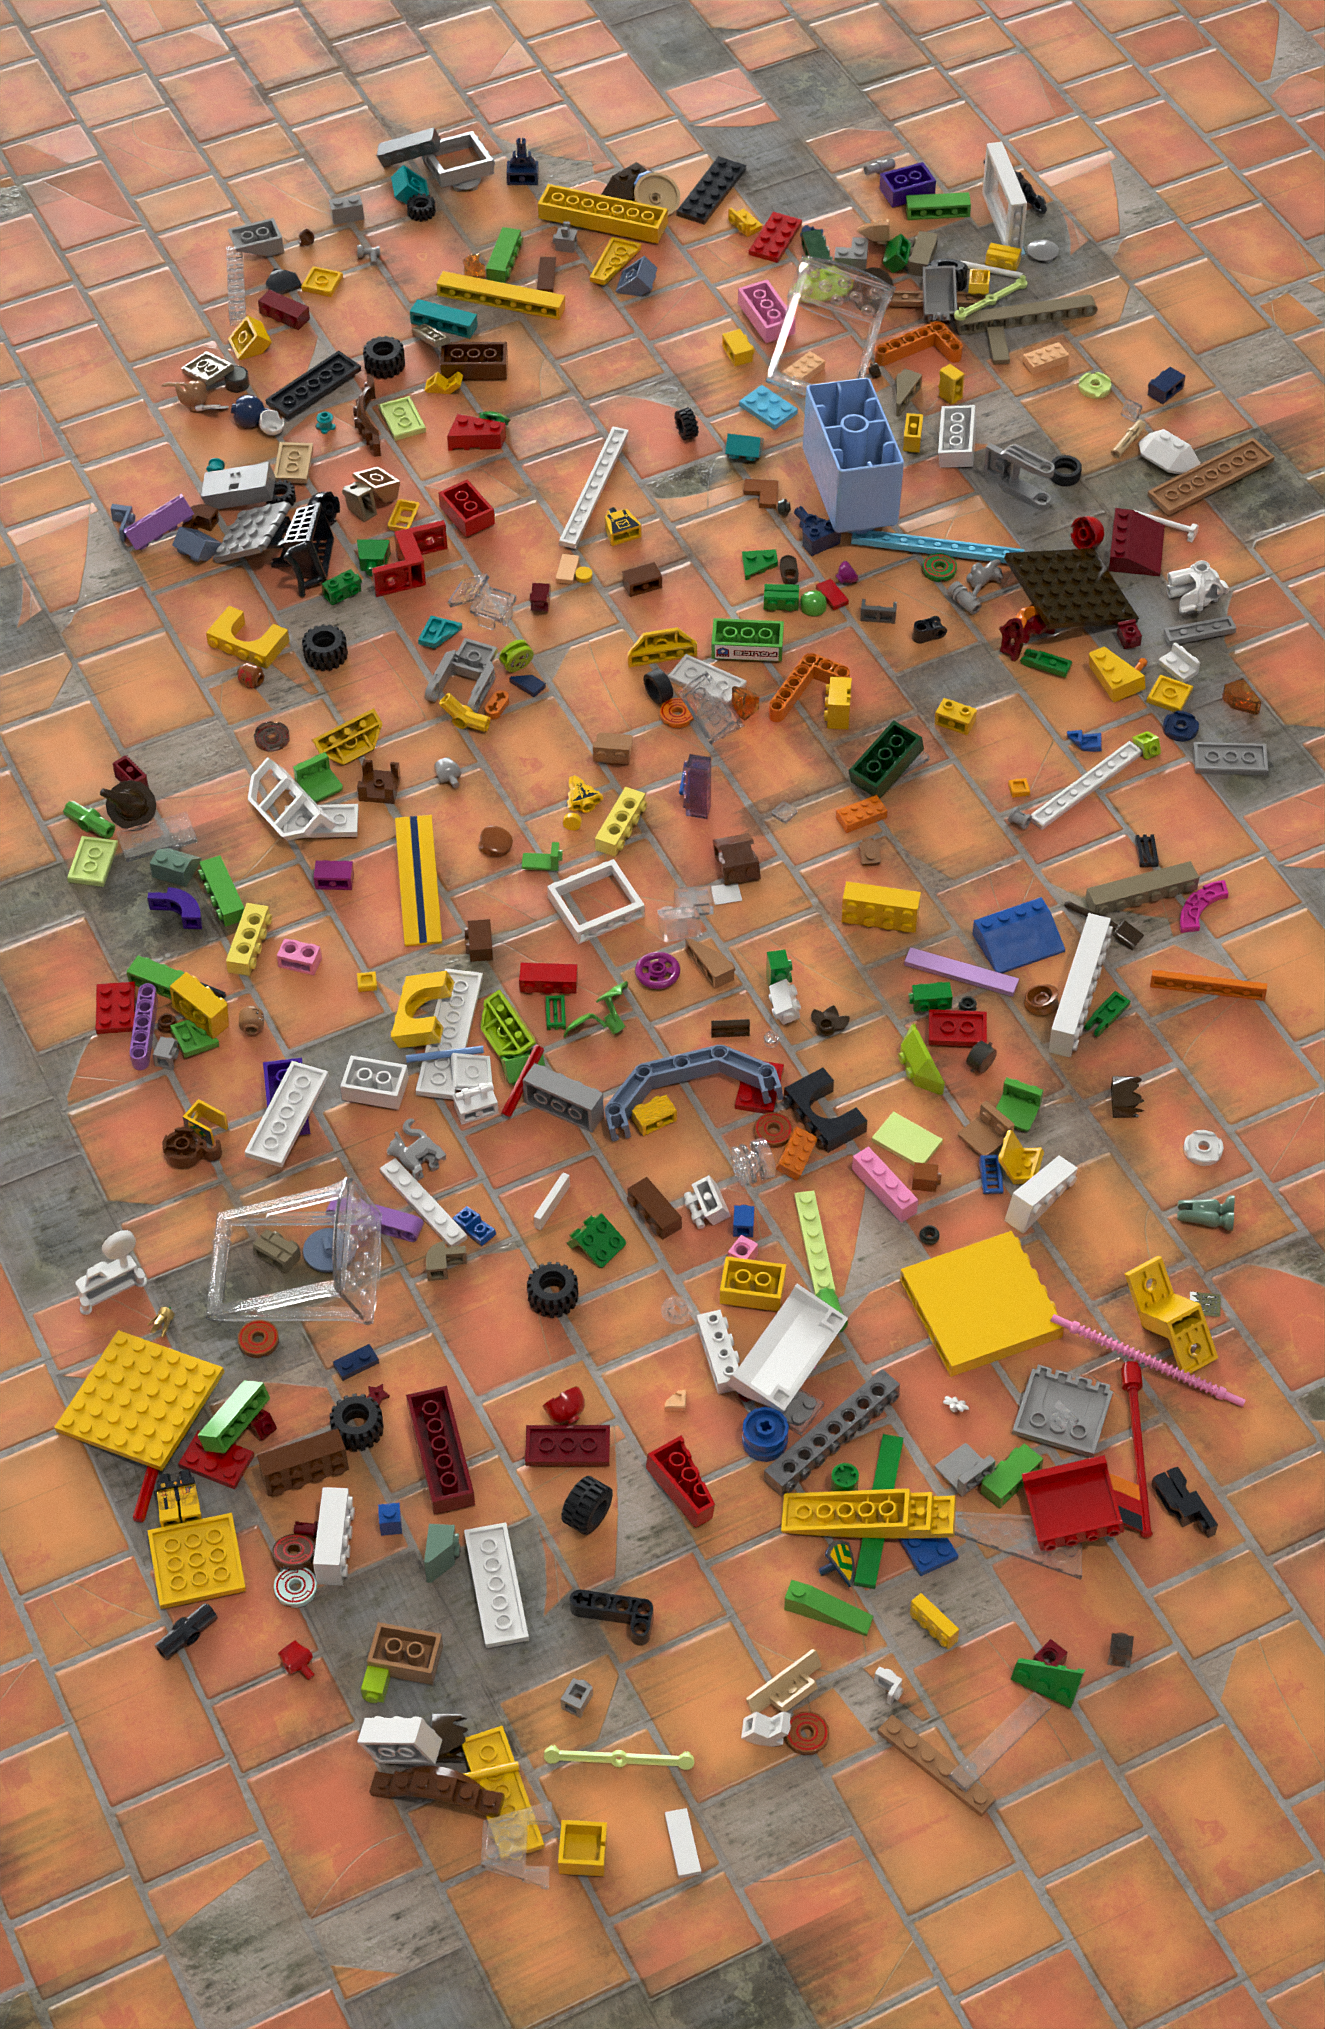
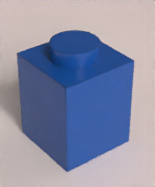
M734 1205L733 1237H740L741 1235L753 1237L754 1206Z
M400 1503L378 1505L381 1536L402 1534Z

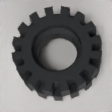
M419 193L418 196L412 195L413 198L410 197L407 200V212L412 220L418 221L419 219L420 222H423V219L428 221V218L432 219V216H435V200L429 194L426 196L425 193L423 195Z
M687 407L675 411L674 419L676 420L675 424L677 425L676 428L680 437L683 440L698 436V422L691 408Z
M279 479V482L275 480L272 501H267L266 503L271 505L285 501L293 506L294 502H296L294 485L291 482L287 483V480H284V482H282V479Z

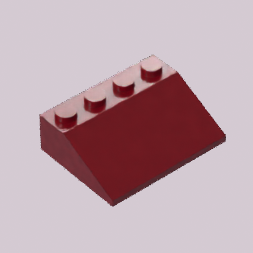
M1115 508L1108 571L1160 577L1165 525L1134 510Z

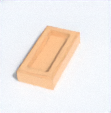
M562 554L556 575V583L573 585L579 556Z

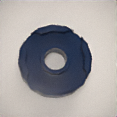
M1175 711L1174 714H1168L1163 721L1165 735L1174 741H1190L1198 734L1199 722L1195 719V716L1188 712ZM1181 724V725H1184L1185 727L1180 728V727H1178L1177 725Z

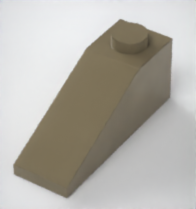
M906 368L895 379V383H897L896 416L898 417L922 385V374Z

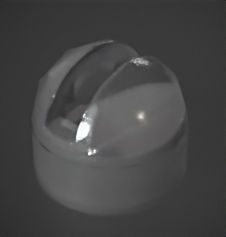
M770 1030L765 1033L763 1042L767 1047L773 1048L778 1045L779 1036L777 1032Z

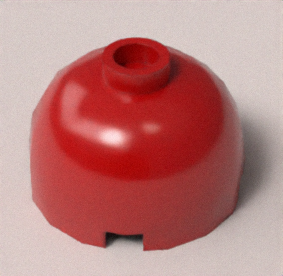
M1082 516L1073 521L1071 525L1073 533L1070 534L1076 548L1093 549L1101 544L1105 533L1100 520L1093 516Z
M575 1386L560 1393V1396L554 1399L553 1397L547 1401L543 1408L548 1417L555 1423L562 1424L568 1422L571 1425L580 1420L579 1415L584 1411L585 1399L579 1386Z

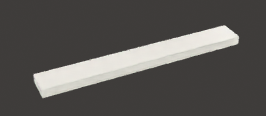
M1128 741L1032 813L1031 822L1043 830L1139 758L1143 750L1131 741Z

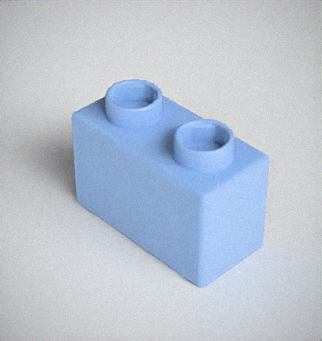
M859 378L808 385L806 387L803 451L834 531L836 533L848 532L853 534L854 532L856 534H865L875 528L896 525L899 521L904 460L869 378Z

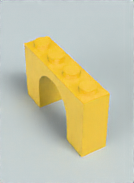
M228 606L206 632L208 645L267 669L290 642L288 629L272 624L261 638L250 642L240 641L235 638V635L245 625L244 611Z
M447 971L406 976L402 986L397 1014L395 1015L393 1030L391 1031V1038L399 1048L441 1042L444 1027L436 1016L418 1019L413 1017L417 1009L424 1003L452 996L455 982Z

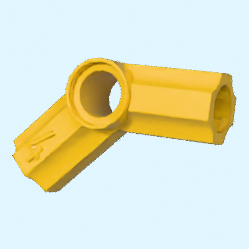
M450 693L440 700V706L453 718L452 723L457 728L465 729L470 727L483 732H487L489 729L490 717L473 712L469 706L462 705Z

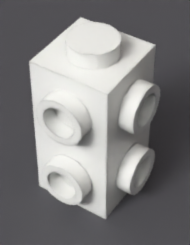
M787 979L770 985L771 994H769V999L774 1007L772 1013L775 1019H779L785 1025L800 1018L799 1010L801 1006L796 999L798 992L794 984L791 985Z

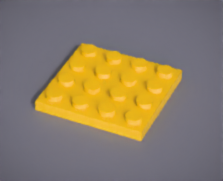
M232 1513L147 1530L160 1609L246 1591Z

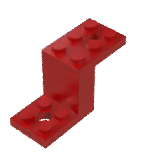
M444 520L394 532L398 562L372 568L376 597L426 585L425 566L422 555L448 549Z

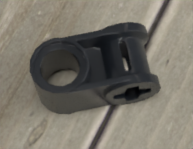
M939 616L918 620L913 626L912 640L922 644L931 640L941 639L947 634V628L941 624Z

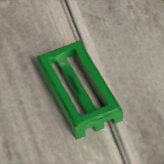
M545 996L547 1030H551V1028L558 1030L561 1027L562 1030H566L565 996ZM550 1000H553L554 1023H550ZM557 1000H561L562 1022H558Z

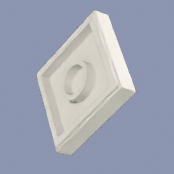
M452 1053L451 1064L454 1090L465 1088L469 1090L478 1087V1084L492 1082L490 1056Z

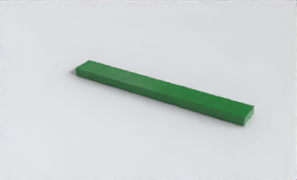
M883 1434L872 1490L895 1488L903 1437ZM885 1538L862 1539L854 1586L876 1588Z

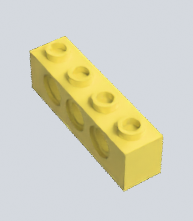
M628 787L624 788L595 837V850L616 857L619 850L622 851L626 838L631 836L634 824L637 825L641 812L646 810L647 801H645V793Z
M246 903L226 959L228 973L250 976L252 969H255L257 954H260L262 949V940L266 939L267 926L272 922V914L269 913L268 906Z

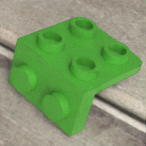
M325 752L293 766L295 781L315 803L343 790V785L330 769L329 757Z
M1006 1077L1003 1094L996 1109L1014 1123L1015 1129L1028 1132L1042 1104L1043 1089Z

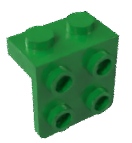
M600 1213L594 1217L592 1215L587 1217L583 1221L584 1226L581 1229H575L569 1235L571 1239L566 1243L571 1249L580 1246L596 1266L602 1268L626 1245V1240L608 1219Z

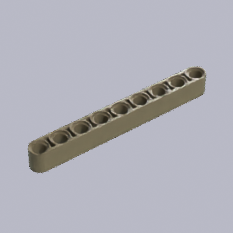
M1081 295L978 310L966 316V319L963 321L954 318L958 333L967 335L987 332V327L1003 326L1004 329L1090 317L1097 313L1098 308L1092 295Z

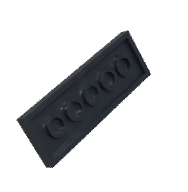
M718 156L677 209L676 216L705 225L746 171V165Z
M338 350L266 398V404L289 420L359 373L361 366Z

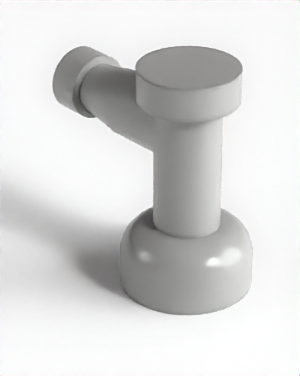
M357 245V257L362 258L364 255H370L371 265H377L376 259L377 256H380V246L364 248L362 245Z

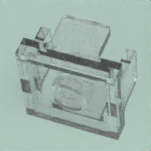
M484 585L470 606V613L478 617L479 626L494 630L495 621L502 623L503 626H507L513 617V605L516 601V595Z

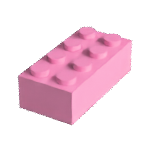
M768 279L738 288V304L765 343L795 334L796 319Z

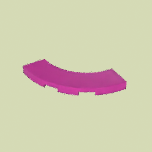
M1225 880L1204 885L1202 889L1193 892L1189 896L1181 911V933L1199 931V918L1204 909L1218 900L1228 898L1229 893Z

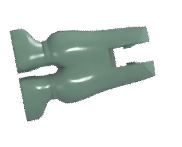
M1229 1195L1223 1204H1220L1216 1199L1179 1200L1178 1209L1180 1211L1177 1213V1220L1199 1223L1213 1228L1222 1226L1228 1231H1233L1235 1196Z

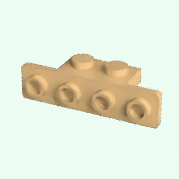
M812 1649L748 1696L746 1701L751 1713H759L770 1704L774 1705L781 1712H787L818 1689L816 1682L809 1677V1675L822 1666L817 1651Z

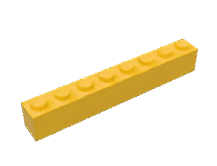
M442 271L436 283L437 296L560 320L566 308L565 295Z

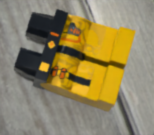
M188 1469L178 1472L179 1480L171 1481V1476L167 1473L159 1475L156 1488L161 1527L181 1523L179 1505L183 1523L202 1519L195 1479Z

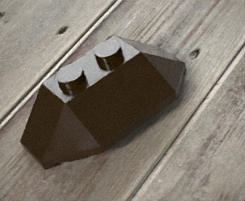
M636 162L614 174L601 195L634 201L635 187L633 185L637 176L646 171H653Z

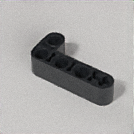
M575 1590L571 1593L570 1610L574 1616L631 1624L632 1642L638 1646H643L649 1642L654 1620L653 1604L650 1600L588 1590ZM605 1605L604 1608H598L597 1606ZM619 1608H626L627 1610H625V1611H619L618 1609H619ZM648 1611L647 1614H640L639 1612ZM638 1630H643V1631H645V1632L642 1633V1634L636 1633V1631H638Z

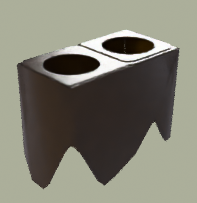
M1112 1076L1111 1101L1113 1118L1139 1117L1136 1112L1144 1111L1135 1108L1139 1103L1144 1102L1141 1099L1142 1096L1134 1092L1139 1087L1137 1083L1142 1081L1140 1077Z
M432 1714V1729L442 1739L436 1763L466 1761V1758L457 1756V1754L463 1751L460 1745L466 1741L463 1733L467 1732L468 1729L453 1724V1722L468 1719L462 1717V1714Z

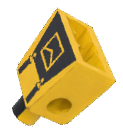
M615 507L608 509L607 515H605V529L611 546L642 537L641 523L628 509L617 511Z

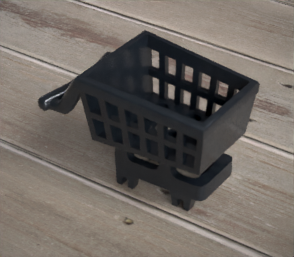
M317 502L313 505L297 509L292 521L289 516H285L266 548H283L280 557L273 558V562L270 564L272 567L292 566L297 578L300 597L305 596L306 588L327 581L334 536L321 503Z

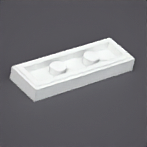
M564 1172L561 1174L535 1213V1228L542 1230L570 1187V1175Z
M687 1808L665 1812L679 1879L700 1875L701 1868Z

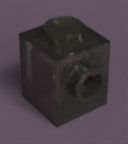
M1126 1633L1111 1634L1107 1665L1130 1667L1134 1636H1129Z

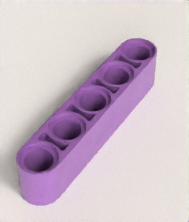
M144 984L138 990L130 1045L131 1062L136 1070H144L150 1063L158 1006L156 989L152 984Z
M341 1194L333 1195L325 1212L330 1219L409 1242L417 1240L424 1225L423 1220L415 1215Z

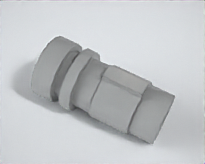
M959 581L954 582L948 588L947 594L955 602H959L972 615L981 609L982 605L977 601L978 598L972 592H967V588Z

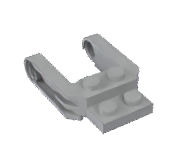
M989 443L986 446L984 472L999 480L998 485L1002 491L1036 509H1048L1051 503V496L1021 480L1018 476L1020 475L1021 467L1034 475L1037 474L1043 478H1051L1054 475V464L1017 444L1010 445L1003 450ZM1047 468V469H1049L1050 471L1045 472V471H1042L1041 469ZM1044 499L1046 500V502L1041 503L1038 500Z
M465 638L458 651L452 650L445 653L426 688L425 700L436 702L451 673L455 672L458 675L478 680L467 704L473 712L477 713L496 679L492 662L498 652L497 647Z

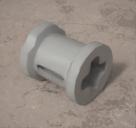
M1017 807L1013 808L1008 817V822H1014L1024 830L1027 829L1032 820L1030 814L1027 815L1019 811Z

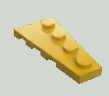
M611 237L590 275V282L606 285L642 249V244Z

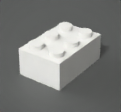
M351 1055L340 1086L342 1100L399 1110L409 1080L407 1065Z
M375 1716L374 1718L364 1719L358 1743L378 1763L436 1764L442 1739L421 1717L402 1718L394 1716L393 1718H383Z

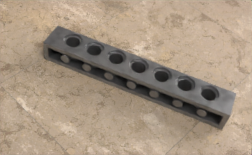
M881 1369L764 1470V1481L781 1497L784 1493L793 1491L801 1479L805 1480L808 1478L816 1466L820 1467L823 1465L831 1453L835 1454L846 1440L850 1441L860 1428H865L875 1415L879 1416L890 1402L894 1403L900 1396V1384L886 1371ZM790 1470L793 1471V1473H786L785 1471Z

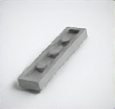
M1231 616L1164 628L1163 634L1168 645L1171 646L1174 643L1181 644L1236 633V626Z

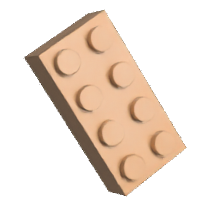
M1059 342L1023 354V364L1032 375L1068 363L1069 354Z
M810 351L782 371V380L798 389L825 369V360Z

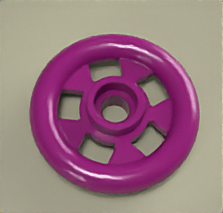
M651 952L638 960L635 974L638 981L644 986L652 989H664L673 985L678 980L680 965L668 953ZM658 959V961L653 963L650 962L651 960ZM669 962L671 967L667 968L665 963ZM643 968H648V973H643ZM667 973L671 975L668 979L663 978ZM650 977L658 979L657 982L651 981Z

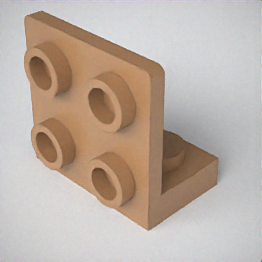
M986 1100L981 1104L980 1116L959 1131L958 1137L979 1155H991L1003 1146V1139L1006 1137L1007 1131L1013 1130L1014 1132V1123Z

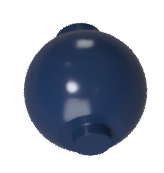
M243 395L236 400L235 404L232 403L231 406L234 420L244 428L257 427L260 414L263 411L269 410V408H264L263 402L254 395Z

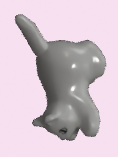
M999 559L991 561L986 567H983L981 563H976L971 568V573L967 575L966 581L975 588L972 592L975 596H977L980 589L987 582L994 580L997 583H1001L1000 578L1002 579L1003 576L1002 569L998 567L1001 563Z

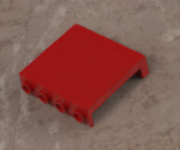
M1105 1455L1022 1474L1040 1551H1053L1057 1547L1075 1546L1079 1542L1084 1541L1093 1542L1101 1537H1115L1124 1532L1123 1521L1121 1520Z

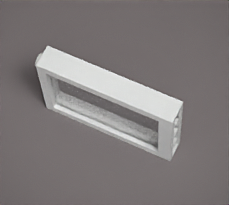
M989 143L986 146L982 195L1002 244L1020 248L1023 251L1027 201L1003 143Z

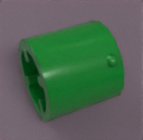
M840 1463L835 1466L831 1474V1491H858L859 1472L857 1468L849 1463Z

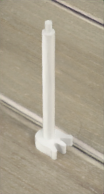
M1136 511L1165 526L1189 532L1187 535L1188 542H1193L1199 528L1197 524H1192L1190 527Z

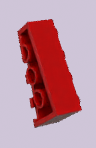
M682 1435L648 1453L646 1469L692 1525L697 1528L713 1518L715 1503L705 1482L700 1477L697 1466L695 1467L691 1459L692 1455L689 1449L686 1448Z

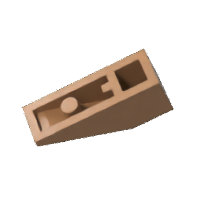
M689 937L685 939V951L714 989L734 980L735 966L725 955Z

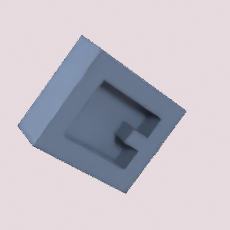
M112 504L110 508L112 520L122 522L119 533L121 541L125 542L127 536L124 529L135 523L136 516L133 514L132 506Z

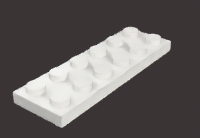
M294 1061L291 1062L244 1152L245 1157L282 1168L329 1077L328 1071Z
M506 1522L464 1530L486 1648L529 1641Z

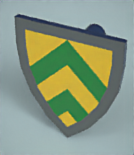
M836 1540L828 1546L825 1553L830 1563L820 1567L819 1573L821 1576H824L836 1570L850 1588L855 1575L853 1553L849 1542Z

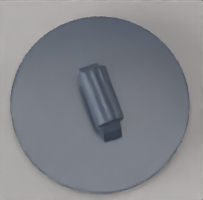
M324 1228L312 1233L303 1246V1255L306 1263L314 1270L320 1272H334L342 1269L350 1262L354 1252L353 1242L348 1234L335 1228Z

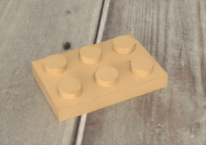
M279 443L274 470L276 482L282 479V482L287 480V483L307 484L314 449L313 443Z

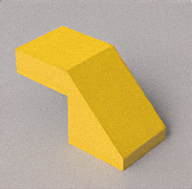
M458 371L446 379L439 372H436L427 379L425 392L451 394L461 387L463 375Z

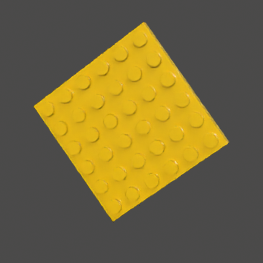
M118 1330L55 1425V1431L163 1471L225 1373L224 1368Z

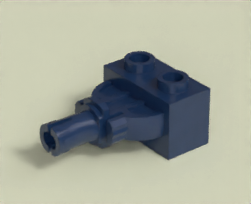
M517 138V156L516 151H513L510 161H507V185H538V161H535L531 156V151H528L527 156L526 139L522 138L521 144V138Z
M802 506L794 510V514L801 520L799 527L802 529L803 535L802 546L811 556L840 544L841 533L834 531L830 519L825 520L818 518L817 515L808 514Z

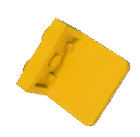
M1008 1130L1006 1137L1003 1139V1147L1001 1153H999L998 1160L1014 1185L1025 1184L1039 1172L1044 1150L1042 1147L1023 1148L1013 1130Z

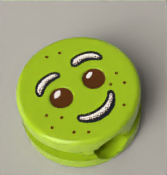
M515 640L503 648L499 655V661L508 672H516L525 668L531 662L534 652L525 640Z

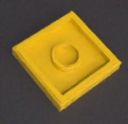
M313 266L301 286V291L332 297L343 278V273Z
M1160 675L1148 695L1146 703L1172 712L1182 711L1193 691V686Z

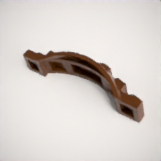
M370 375L367 376V383H364L365 387L361 388L362 394L359 395V399H356V406L353 407L354 417L357 416V418H354L355 428H358L359 435L362 434V438L366 439L367 446L370 445V450H374V457L381 456L379 431L372 425L365 413L371 399H376L374 376Z
M427 1765L408 1768L402 1772L395 1771L394 1774L376 1771L369 1791L371 1796L392 1799L395 1796H413L441 1800L477 1811V1814L493 1817L500 1816L505 1799L504 1793L486 1790L478 1782L458 1771Z

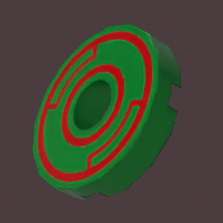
M944 553L929 555L923 561L924 575L929 580L940 582V580L949 581L957 572L955 559Z

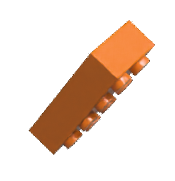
M875 795L836 810V818L845 832L849 833L887 818L888 810L879 797Z
M796 1126L775 1169L797 1181L817 1141L816 1136Z

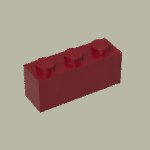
M268 290L258 300L259 313L289 327L299 330L310 320L308 306L272 290Z

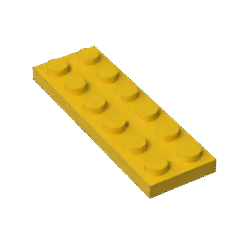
M503 1726L466 1737V1741L461 1745L470 1772L515 1762ZM519 1771L475 1780L486 1790L501 1792L505 1796L499 1817L485 1815L501 1862L545 1848Z

